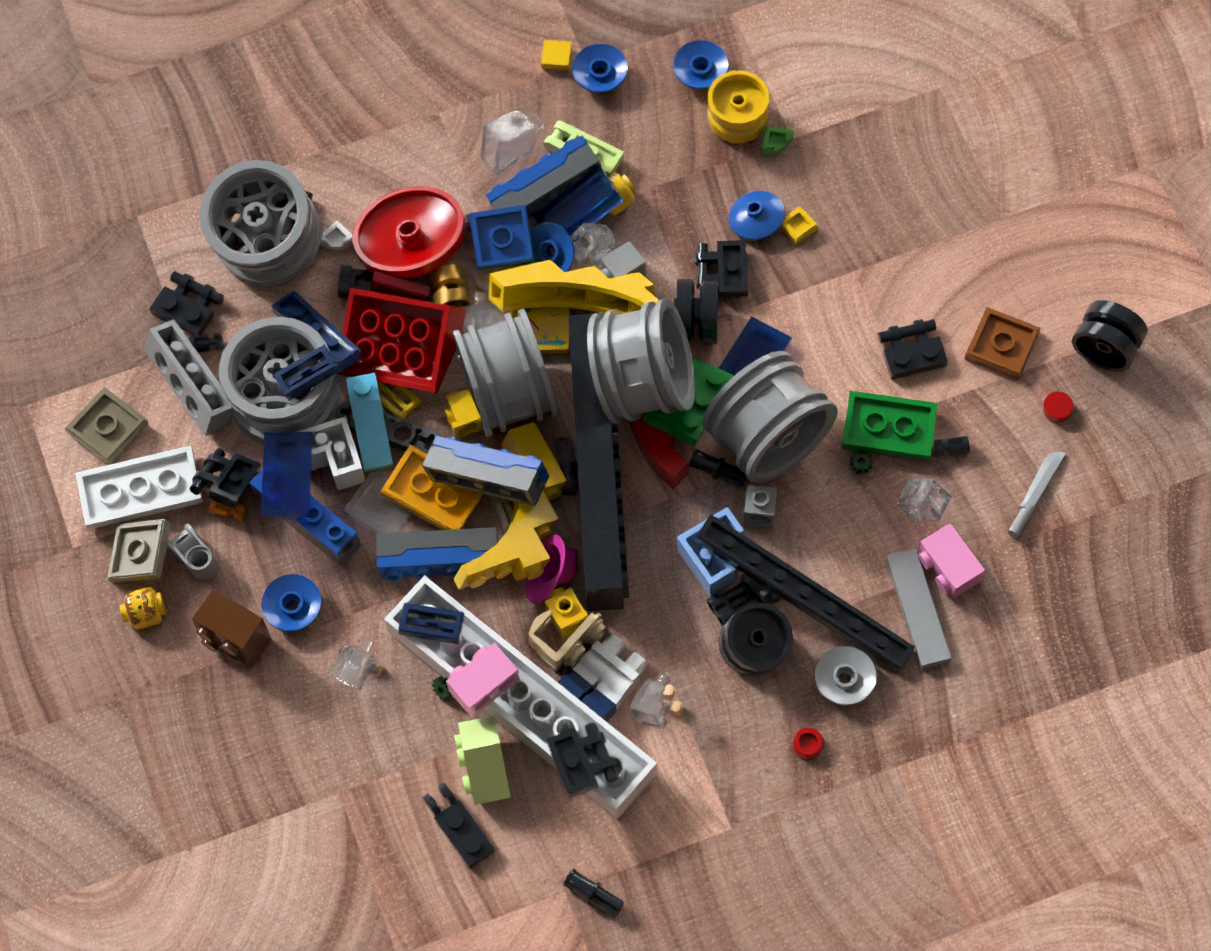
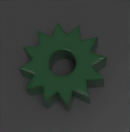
M860 451L859 454L854 453V457H850L851 462L849 466H852V471L856 470V474L861 472L863 475L864 471L868 473L869 469H872L871 464L873 460L870 459L871 455L866 456V452L862 454Z
M443 676L433 680L432 686L434 689L432 691L436 692L435 696L439 695L440 699L447 700L453 695L448 690L447 677L443 678Z

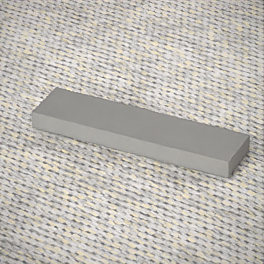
M916 548L887 555L886 561L921 669L950 662L951 656Z

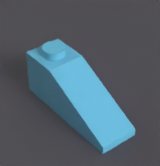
M375 373L346 378L364 472L392 467L393 460Z

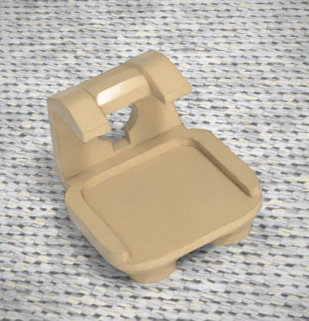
M548 610L540 614L532 623L528 643L554 671H557L563 665L566 667L570 666L573 669L584 656L583 653L586 649L582 644L585 643L587 645L589 643L593 646L605 633L603 630L606 626L602 623V615L599 612L596 615L591 613L556 653L537 637L551 622L550 616L552 612Z

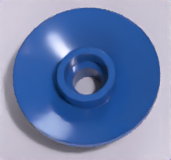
M696 40L683 45L676 52L673 59V71L676 78L683 85L698 90L709 89L715 79L721 74L728 72V58L724 50L717 44L706 40ZM698 68L705 69L704 71H697Z
M593 44L583 48L576 55L572 64L573 77L578 85L594 93H606L616 89L623 83L628 71L627 60L623 53L616 47L608 44ZM599 71L604 72V74H600V75H599V74H596V73L599 72Z
M754 191L743 195L732 205L729 212V223L733 232L740 238L750 241L763 240L772 236L780 229L785 219V208L782 201L776 195L767 191Z
M541 223L534 226L530 230L534 262L551 260L564 273L568 272L575 257L574 243L570 234L562 226L555 223ZM552 246L555 248V255L551 253Z
M298 574L283 575L273 580L265 589L261 600L262 612L268 623L274 628L286 632L299 631L308 627L319 615L322 605L321 594L316 584L309 578ZM291 603L298 604L297 609L292 611L288 610V606Z

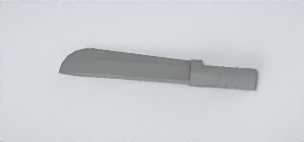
M1053 452L1045 457L1023 502L1019 506L1020 512L1008 530L1010 536L1014 538L1019 537L1034 512L1037 503L1064 460L1066 453Z

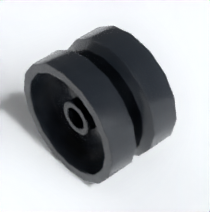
M677 279V298H674V305L682 319L689 343L694 340V325H700V341L702 344H717L718 280L703 279L700 284V298H695V283L693 280Z
M1096 300L1089 305L1083 317V323L1079 324L1071 342L1078 354L1091 364L1105 370L1123 372L1128 370L1133 363L1137 349L1141 347L1147 336L1148 328L1143 319L1131 309L1116 302Z
M765 603L749 604L739 609L722 626L718 638L719 651L725 663L735 672L746 676H759L781 664L789 655L793 644L792 627L787 617L776 607Z

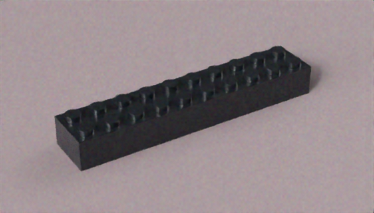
M592 314L569 315L588 611L624 609L623 599L629 598L618 429L617 425L612 423L606 416L593 383L587 346V330Z

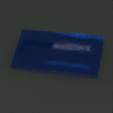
M599 164L535 214L534 218L538 224L550 222L562 226L570 234L572 240H574L624 200L614 186L613 181L610 180L603 167Z
M751 316L719 366V369L735 376L755 360L769 353L785 351L792 337Z
M264 432L261 517L298 519L302 516H310L312 432Z

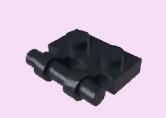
M746 240L717 241V251L710 252L708 244H698L697 254L694 257L695 265L698 267L696 288L699 289V297L700 284L703 279L718 280L719 297L748 296ZM711 264H718V274H710L709 266Z
M174 271L170 276V281L177 284V288L174 291L164 286L149 308L150 312L167 322L174 319L181 329L195 336L202 335L215 316L213 310L208 308L210 302L220 305L223 302L224 295L216 292V288L209 284L204 286L194 281V277L187 273L182 275ZM189 291L199 295L197 301L186 297Z
M923 319L915 320L913 324L899 328L897 325L890 326L888 330L877 333L880 344L891 342L892 348L883 350V357L891 380L947 366L948 360L940 336L928 339L926 334L927 332L937 330L934 319L923 321ZM916 335L917 342L903 345L902 338Z
M217 448L214 453L209 454L204 460L203 469L197 471L193 476L190 491L198 495L203 489L209 488V499L236 509L250 487L249 482L260 472L261 463L234 453L229 460L224 458L226 456L225 451ZM215 472H221L219 476L213 475Z
M591 722L584 726L588 735L579 739L576 729L573 728L546 739L569 799L598 788L595 775L604 774L608 784L619 779L615 770L617 764L614 758L609 756L605 746L607 740L604 733L599 732L596 722ZM593 749L598 761L590 764L585 750Z

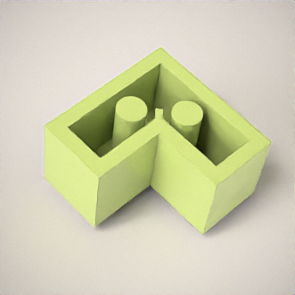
M495 716L458 723L460 734L454 735L460 768H467L468 775L462 777L466 795L472 794L474 805L511 798Z

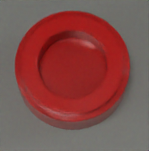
M1060 391L1047 395L1043 404V413L1047 419L1053 422H1063L1071 416L1073 401L1069 395Z
M802 728L794 735L793 750L799 758L813 760L823 751L824 740L821 733L816 729Z

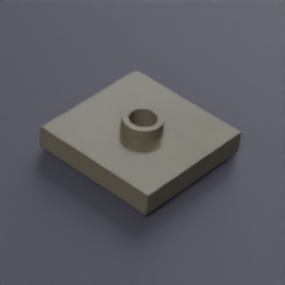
M104 387L66 426L65 430L70 436L106 464L110 465L149 423L145 417Z
M166 519L117 524L107 580L112 583L160 579L171 523Z

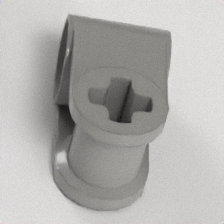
M186 524L184 526L185 530L172 540H168L167 548L196 580L202 582L209 581L217 574L218 565L210 549L203 543L196 531L189 524ZM207 560L204 566L196 567L198 562Z

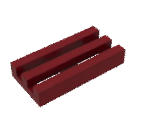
M375 271L370 290L376 293L427 301L431 287Z

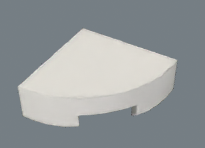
M335 221L323 232L321 246L331 250L349 248L353 246L352 234L338 221Z

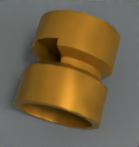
M456 264L442 265L429 273L428 277L431 292L434 294L432 296L434 303L466 308V313L471 309L469 290L466 288L465 270L462 266Z

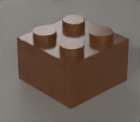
M213 589L192 618L197 629L196 633L202 639L201 643L213 652L219 649L226 653V658L240 667L242 664H245L252 668L272 640L262 617Z

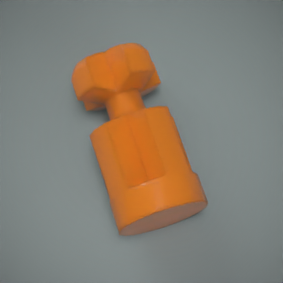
M211 500L209 512L227 518L233 514L234 519L242 521L246 514V507L238 504L237 508L233 509Z

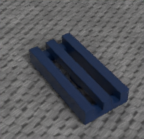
M324 344L273 375L285 397L290 401L340 372V369ZM325 356L324 360L318 362L312 367L309 366ZM300 371V374L284 382L285 379Z
M404 603L398 633L404 636L459 644L465 614L459 611ZM413 613L456 620V622L451 624L430 619L408 617V615ZM406 624H408V625H415V626H421V627H427V628H433V629H439V630L452 631L453 634H452V633H446V632H440V631H434V630H428V629H421V628L409 627V626H406Z

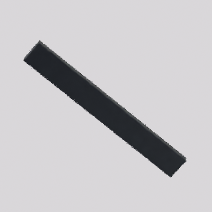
M712 514L709 515L693 540L896 673L902 670L915 648L914 645Z

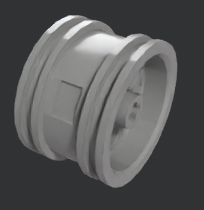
M251 160L233 165L213 180L208 186L201 202L200 224L206 241L230 273L243 282L262 287L283 285L304 273L314 262L320 250L323 233L317 209L295 175L279 164L271 161ZM288 200L286 206L277 208L280 201ZM235 214H240L237 221L231 222ZM238 241L245 245L238 251L232 250ZM274 246L273 249L263 252L266 247Z
M665 298L658 300L657 303L653 301L643 303L641 310L624 314L617 309L606 311L605 314L603 312L592 314L587 330L589 364L597 396L606 416L612 423L617 425L627 420L630 422L637 421L643 413L656 410L672 414L677 412V410L687 411L692 408L695 397L692 355L682 319L671 300Z
M524 308L517 311L518 317L512 318L510 313L504 315V321L475 330L474 326L470 325L467 326L468 333L460 334L459 329L453 331L463 369L487 438L492 437V430L499 428L501 433L507 432V425L532 417H536L537 421L544 420L543 414L547 412L550 413L551 417L558 415L545 365Z
M286 317L264 318L252 322L239 330L231 338L222 353L219 364L220 382L227 401L234 409V420L246 436L266 447L278 449L293 448L289 434L332 421L336 416V410L340 403V387L336 374L290 401L285 397L273 375L324 344L327 347L321 335L308 324ZM325 356L309 366L311 367L317 364L318 362L324 360ZM300 371L285 379L284 382L300 374ZM252 393H260L256 398H248ZM308 394L302 400L298 399L301 395Z
M785 351L769 353L743 368L721 388L712 399L703 416L702 425L704 429L712 435L717 444L729 447L736 455L737 467L754 484L771 481L797 465L825 438L837 418L838 410L836 405L828 400L827 395L823 391L812 389L803 379L804 372L802 367L794 362L793 357Z

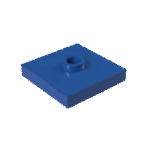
M526 205L469 213L478 271L535 263Z

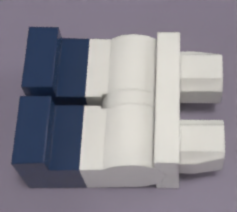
M614 634L608 637L602 644L597 640L592 649L581 658L579 663L566 676L563 675L557 681L606 722L611 719L632 691L638 687L640 675L647 666L646 660L636 652L626 662L617 657L626 647L624 642Z

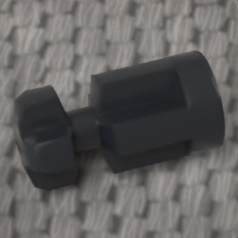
M219 332L214 333V338L209 339L207 334L188 337V340L198 353L210 351V346L215 345L217 350H220L224 345L222 334Z
M968 436L948 438L946 444H943L941 439H936L934 441L935 455L941 457L944 451H948L949 455L970 453Z

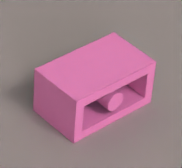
M950 523L920 541L918 550L920 563L925 569H931L936 576L935 581L939 589L943 593L948 592L952 599L983 581L985 569Z
M495 643L488 648L485 646L479 649L474 654L471 662L464 667L461 665L455 668L449 674V679L446 681L449 692L471 717H474L520 680L518 669Z

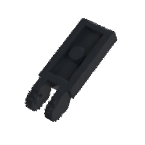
M443 782L438 787L443 798L450 804L448 808L441 812L434 798L428 793L422 798L434 815V820L467 867L471 869L494 853L495 849L461 801L456 800L451 790Z

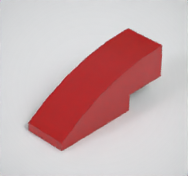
M643 413L639 420L629 421L633 436L649 465L664 482L674 489L689 474V462L674 450L675 437L642 422Z

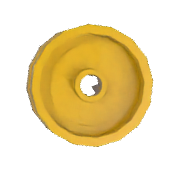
M733 70L721 74L712 82L708 91V124L712 132L720 139L730 143H746L755 140L764 132L768 124L769 90L765 82L756 74L747 71Z

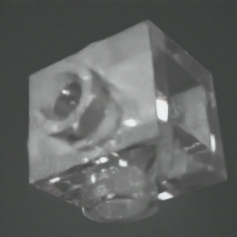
M583 223L571 235L575 248V257L578 263L601 265L602 257L619 248L614 239L613 232L607 225Z
M929 478L909 479L902 490L897 505L906 512L905 516L914 522L940 521L952 496L935 480Z

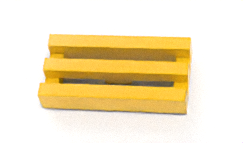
M378 382L379 390L402 409L400 412L381 396L382 407L391 415L406 420L408 415L411 416L414 413L416 407L419 408L422 405L421 399L408 388L390 384L410 401L407 405L384 384Z

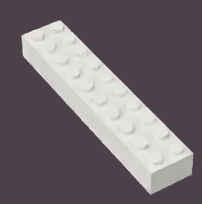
M426 576L412 588L384 619L387 631L441 676L447 677V679H449V674L455 668L461 665L464 667L471 662L474 654L479 649L485 646L488 648L495 643L518 669L520 680L483 710L490 716L494 715L496 721L556 770L557 768L546 739L573 728L576 729L579 739L588 735L584 726L591 722H596L599 732H603L607 740L605 746L609 756L613 757L617 764L615 770L619 779L608 784L604 774L595 775L598 788L585 793L617 820L658 774L656 761ZM404 603L464 612L465 618L462 623L459 644L399 635L398 628ZM413 613L408 615V617L430 619L451 624L456 622V620ZM406 624V626H409V627H415V628H421V629H428V630H434V631H440V632H446V633H452V634H453L452 631L439 630V629H433V628H427V627H421V626H415V625H408V624ZM593 749L585 750L590 764L598 761Z

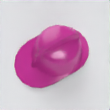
M551 534L542 541L550 557L543 569L544 572L537 578L526 579V597L535 604L544 602L551 595L555 587L570 582L576 572L578 551L566 546L563 539L556 534Z

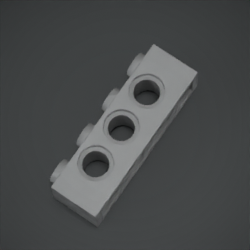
M173 319L149 329L144 347L145 352L202 433L207 436L230 426L234 409L227 401L222 386Z

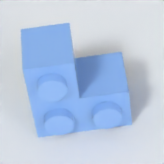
M728 507L714 515L744 535V529ZM705 520L677 537V551L708 596L712 597L735 583V568L693 541L706 522Z

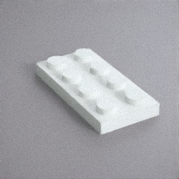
M186 446L77 472L76 479L87 530L203 503L202 492L195 495L190 491V486L193 483L192 478L197 472L192 447Z

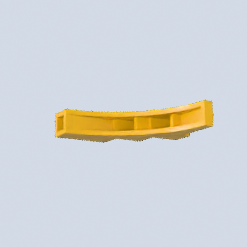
M551 260L490 273L489 300L502 312L523 308L562 307L590 310L598 313L603 312L604 314L606 311L617 309L624 314L641 310L643 303L651 301L657 303L658 301L654 296V284L640 272L609 279L598 268L591 266L564 273Z
M535 422L509 430L501 446L503 449L509 450L516 455L524 457L532 455L539 458L550 477L545 484L537 505L532 506L514 501L510 525L500 541L482 556L460 567L453 579L459 590L468 586L476 588L484 584L487 579L493 577L501 579L512 573L516 581L526 577L528 580L537 578L544 572L543 569L550 559L540 540L552 534V529L559 519L549 501L556 499L561 494L560 491L567 479Z

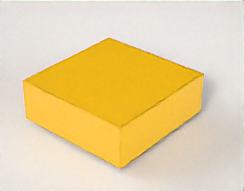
M544 40L541 69L569 71L572 43Z
M799 206L785 216L780 229L795 245H798L818 230V224Z

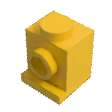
M469 389L455 390L448 393L445 397L448 408H445L444 412L449 424L452 425L454 437L461 439L482 431L481 417Z
M562 587L553 590L548 600L544 601L545 609L552 612L550 618L562 639L572 635L588 617L587 612L584 611L572 588L564 590ZM568 604L570 605L568 610L560 609Z

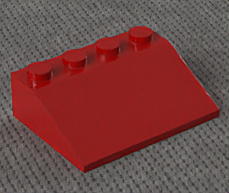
M350 288L342 334L362 351L363 357L342 372L336 374L356 377L375 373L377 382L438 393L457 349L453 331L459 329L460 334H462L466 308Z

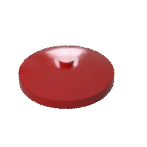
M427 186L406 187L387 193L371 203L358 218L354 226L352 241L359 261L370 272L374 273L377 271L401 279L412 278L437 269L457 252L465 237L466 221L459 203L449 193Z

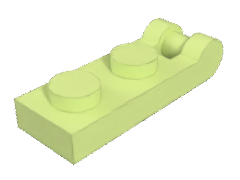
M557 121L553 127V134L547 136L543 142V146L548 151L554 153L565 144V142L561 141L563 138H569L567 140L569 141L583 135L598 158L604 171L601 175L605 177L615 173L625 158L624 151L562 121Z

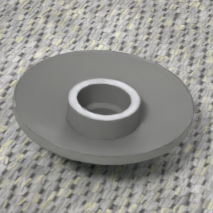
M840 646L827 651L819 659L815 669V682L820 693L830 702L845 706L854 705L865 700L873 691L876 683V669L870 657L863 651L854 647ZM846 675L851 681L844 684L839 678Z

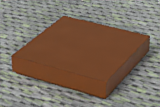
M986 307L964 359L1019 380L1041 328Z

